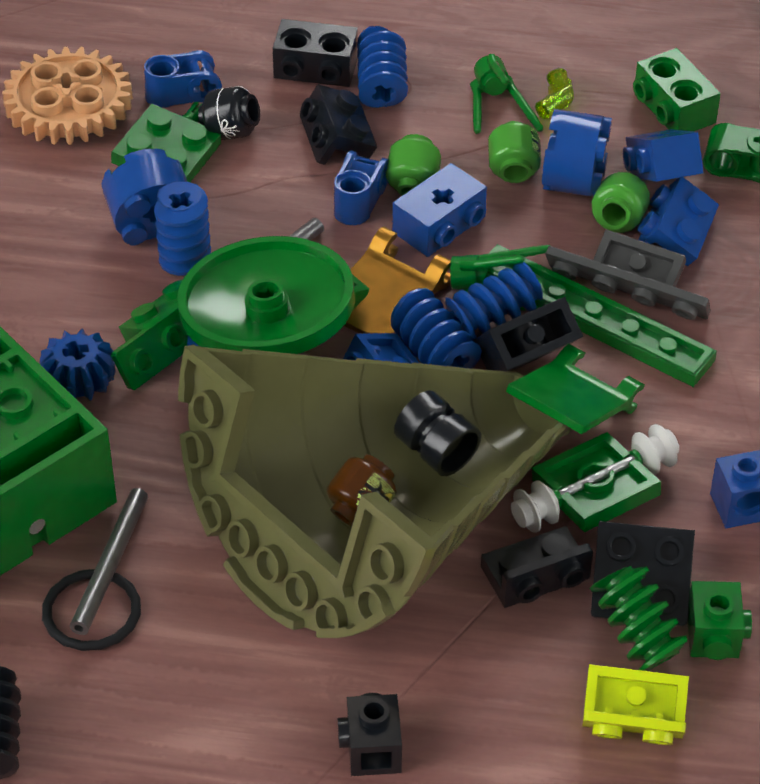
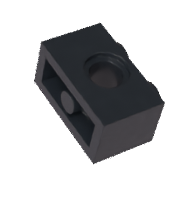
M563 297L496 326L473 341L482 350L481 358L487 370L510 372L558 351L568 344H572L582 338L583 334L566 298Z

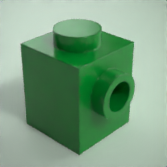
M691 582L688 608L690 657H707L712 660L739 658L743 639H750L752 634L751 610L743 609L741 582Z

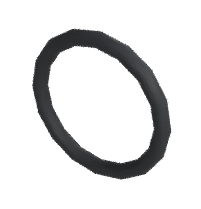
M88 569L67 575L50 588L42 604V621L49 635L63 646L80 651L102 650L121 642L134 630L141 616V598L134 585L120 574L114 573L111 582L123 588L131 600V614L122 628L115 634L103 639L89 641L70 638L57 629L52 619V606L58 594L71 584L84 579H91L95 569Z

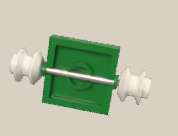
M654 424L649 428V437L641 432H637L632 436L631 451H628L608 432H605L531 467L533 481L531 494L522 489H517L514 492V502L511 503L513 517L522 528L527 527L531 532L536 533L541 529L542 519L550 524L557 523L559 520V509H561L585 533L597 527L599 521L607 522L660 496L661 481L655 475L660 471V462L667 467H672L677 463V454L679 453L678 441L669 429H664L662 426Z

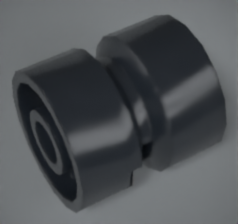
M431 390L422 392L414 397L403 408L394 425V434L411 450H417L423 461L440 476L447 477L462 469L474 456L481 442L482 434L480 430L462 414L455 413V410L446 400Z

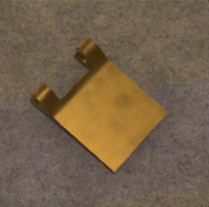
M384 226L381 227L374 235L365 254L350 269L352 274L370 289L368 295L352 311L344 326L359 334L395 333L391 327V315L399 300L408 292L418 288H427L433 294L446 289L451 284L450 273L447 272L451 266V260L440 254L436 255L424 274L394 259L399 248L391 243L397 238V233Z

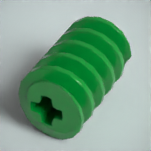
M629 566L599 580L589 589L592 593L607 591L599 600V607L602 610L616 608L607 620L611 627L626 625L618 635L617 640L620 644L635 642V645L626 655L628 660H645L638 670L650 671L679 654V650L688 641L686 635L670 636L669 633L679 623L676 618L661 620L660 615L669 604L667 601L651 602L650 598L659 589L658 584L642 586L640 581L650 571L648 566L640 568Z

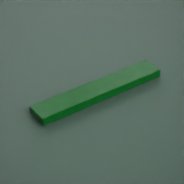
M497 244L489 253L507 251L509 249ZM524 257V262L536 275L543 292V299L541 301L535 300L536 306L540 308L565 297L581 332L692 387L697 384L715 362L717 350ZM514 264L488 268V276L498 277V273L502 269L508 268L512 270Z

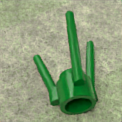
M489 54L479 59L474 66L476 79L470 83L473 92L474 133L479 134L481 132L482 93L485 92L496 96L502 94L505 90L509 91L538 132L543 131V125L515 86L512 77L508 75L502 59L495 56V54Z
M550 245L532 246L483 255L452 256L450 266L452 290H464L468 293L470 285L474 283L483 285V280L488 277V268L521 264L524 262V257L546 253Z

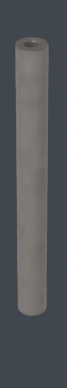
M134 488L130 491L70 623V629L78 635H86L148 499L147 493L140 488Z

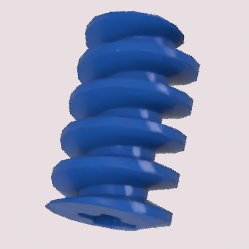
M369 26L361 32L357 41L358 97L362 104L371 108L394 106L402 102L408 93L406 44L399 34L391 32L387 28Z
M173 182L166 184L158 190V201L154 207L155 226L157 229L156 237L161 268L169 274L183 276L197 262L211 253L208 198L205 191L197 184Z
M523 262L521 264H514L512 270L508 268L502 269L498 273V277L492 275L486 277L483 280V285L480 283L470 285L468 293L464 290L457 291L453 295V300L446 297L445 305L446 309L451 312L453 319L461 324L463 331L468 332L473 341L476 339V329H479L483 334L491 329L490 322L492 321L496 326H499L506 322L505 315L507 314L511 319L521 316V307L527 313L537 309L535 300L541 301L543 299V292L536 275Z
M427 288L412 290L403 296L394 307L391 315V327L422 364L470 369L476 366L482 353L480 346L472 341L468 332L463 331L461 324L453 319L449 310L444 309L442 302L435 298L431 290Z

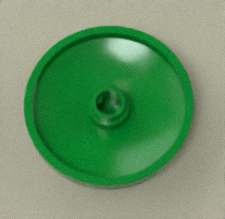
M266 236L229 244L202 258L183 278L178 290L177 302L182 327L187 335L201 347L234 351L250 349L300 354L324 343L346 324L354 308L355 290L352 272L348 264L332 249L320 243L298 237Z

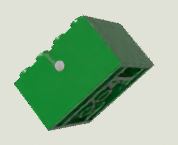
M0 326L1 576L33 556L32 546L42 540L48 545L52 544L117 503L108 429Z

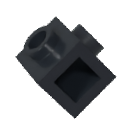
M366 693L361 696L347 697V717L337 718L339 748H349L351 776L402 773V738L397 694Z

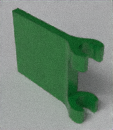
M568 344L553 361L508 384L506 392L576 432L583 434L620 411L628 414L633 413L638 405L633 402V399L639 391L644 389L645 384L627 376L617 388L608 385L575 367L577 361L582 359L586 352Z

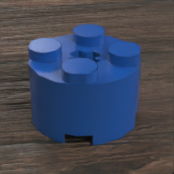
M554 109L549 130H554V132L550 134L548 149H545L543 190L594 197L605 176L608 159L606 146L610 138L612 118Z
M142 149L128 153L124 156L126 162L117 167L113 173L108 169L101 183L115 228L122 235L124 242L131 246L139 245L145 240L157 238L154 207L158 201V190L166 184L173 182H188L180 161L167 157L162 149Z

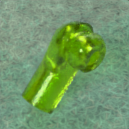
M563 68L554 69L548 72L546 76L550 84L548 86L549 95L535 104L536 111L542 119L550 118L554 109L562 110L569 106L574 99L573 82L568 78L567 71Z

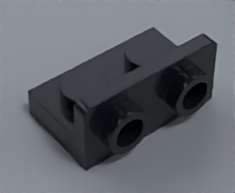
M567 526L482 554L481 568L504 608L518 603L533 602L541 595L562 588L576 587L583 581L590 579L593 550L589 544L578 546Z

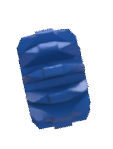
M83 328L73 335L64 330L62 339L49 338L47 349L41 351L40 365L76 399L85 396L92 401L94 392L106 393L107 386L110 381L114 380L116 372L115 363L111 357L113 349L110 347V343L103 341L99 332L87 336Z

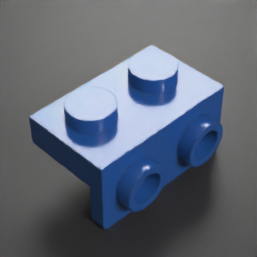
M680 177L669 186L663 184L655 191L650 199V205L653 207L643 218L637 231L641 233L638 240L649 244L655 242L664 249L685 255V265L688 267L699 256L719 204L684 177Z

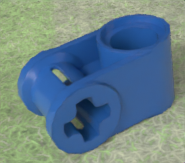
M203 50L150 57L144 63L146 101L149 104L162 108L178 104L203 102L204 97L209 91L222 88L219 76L213 72L215 68L213 57ZM198 61H200L202 64L201 70L199 68ZM201 83H202V86H203L204 91H201V90H200V87H199V86H200Z
M348 151L343 165L334 180V216L339 222L346 225H359L370 218L374 206L380 195L384 193L388 183L385 174L389 159L382 158L380 161L360 157L356 151Z

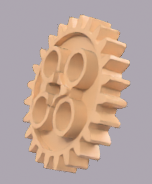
M64 47L62 54H56L52 49H48V57L43 58L40 55L34 54V63L21 61V71L11 70V79L4 81L5 90L2 91L6 117L11 118L14 128L22 127V134L24 136L35 132V138L38 142L46 136H50L51 144L55 145L60 138H66L68 145H72L74 137L80 136L84 142L89 141L88 134L90 133L103 137V127L115 130L117 128L116 120H125V110H131V99H133L129 73L123 72L122 63L113 64L111 55L100 59L99 50L86 55L84 47H80L76 53H70L69 48Z

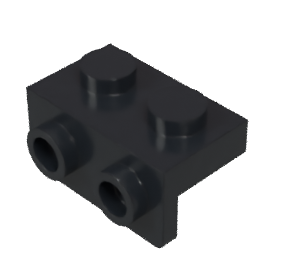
M318 84L310 97L306 98L302 103L300 118L317 163L325 165L336 149L344 152L356 151L358 156L370 159L377 149V144L358 96L348 90H337Z

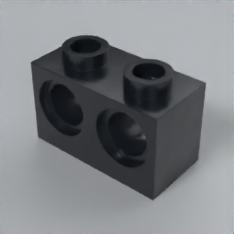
M282 19L272 48L274 78L350 87L358 59V27Z

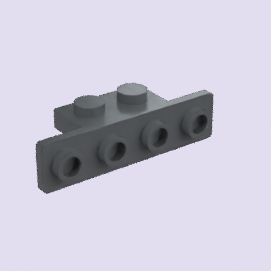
M605 230L593 260L552 246H548L545 253L552 271L568 279L575 280L578 276L592 281L591 284L604 292L615 293L617 289L631 294L632 299L643 305L655 306L658 303L670 307L674 314L685 319L695 320L696 316L708 319L711 309L708 298L676 288L686 263L685 255L609 230Z

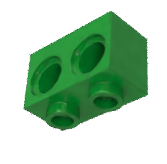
M678 48L637 62L636 77L633 82L635 96L656 115L660 124L665 125L669 130L697 131L716 123L721 93Z

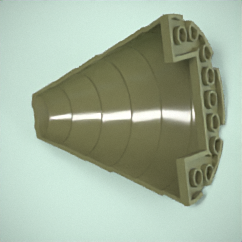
M195 345L184 346L180 368L178 401L188 403L189 430L179 434L188 486L207 537L219 536L223 547L230 557L226 559L223 566L238 587L257 607L287 628L296 630L305 627L316 631V637L353 636L376 628L392 618L408 602L416 590L433 575L453 550H456L464 542L474 528L493 511L502 498L522 480L531 467L541 460L563 436L570 433L571 428L506 392L508 384L524 376L520 372L470 369L422 363L410 364L357 358L355 361L250 349L234 351ZM428 390L438 393L450 404L455 413L462 414L482 434L478 450L471 460L455 474L447 477L440 476L423 461L417 450H411L394 434V425L403 408L414 397ZM366 454L371 455L392 470L395 475L392 481L396 486L397 493L391 503L378 492L362 494L353 525L349 526L331 512L330 509L334 504L328 497L327 486L349 458H363Z

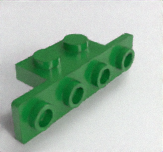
M182 280L166 286L162 290L163 295L154 302L143 304L131 312V318L119 326L126 342L111 353V357L128 389L136 390L183 355L184 346H187L188 335L182 327L177 302L178 290Z

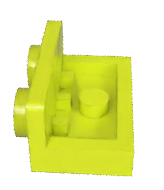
M589 664L582 726L592 727V735L597 737L622 739L624 731L643 734L642 741L646 743L673 745V738L682 739L686 730L685 715L689 676Z

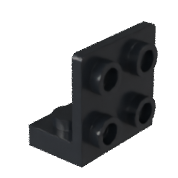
M599 521L596 535L593 585L622 568L648 566L650 571L640 582L642 586L658 584L659 589L650 598L652 603L668 602L669 606L660 615L661 620L676 618L679 622L676 626H685L688 620L695 530ZM607 591L592 593V617L609 619L616 610V608L602 610L598 605L599 600Z

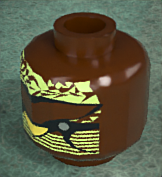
M366 454L363 458H349L327 486L328 497L334 504L330 509L331 512L339 520L352 526L362 494L378 492L391 503L397 493L396 486L392 481L395 477L394 473L387 465L371 455Z

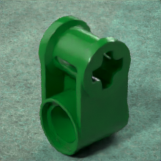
M731 123L715 125L711 129L702 160L705 169L715 176L747 179L760 183V129L736 126Z

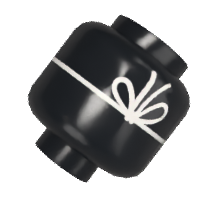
M242 86L214 89L209 91L204 97L203 104L198 110V118L200 124L205 125L207 131L221 134V140L243 138L249 136L255 126L258 125L260 121V106L257 98Z

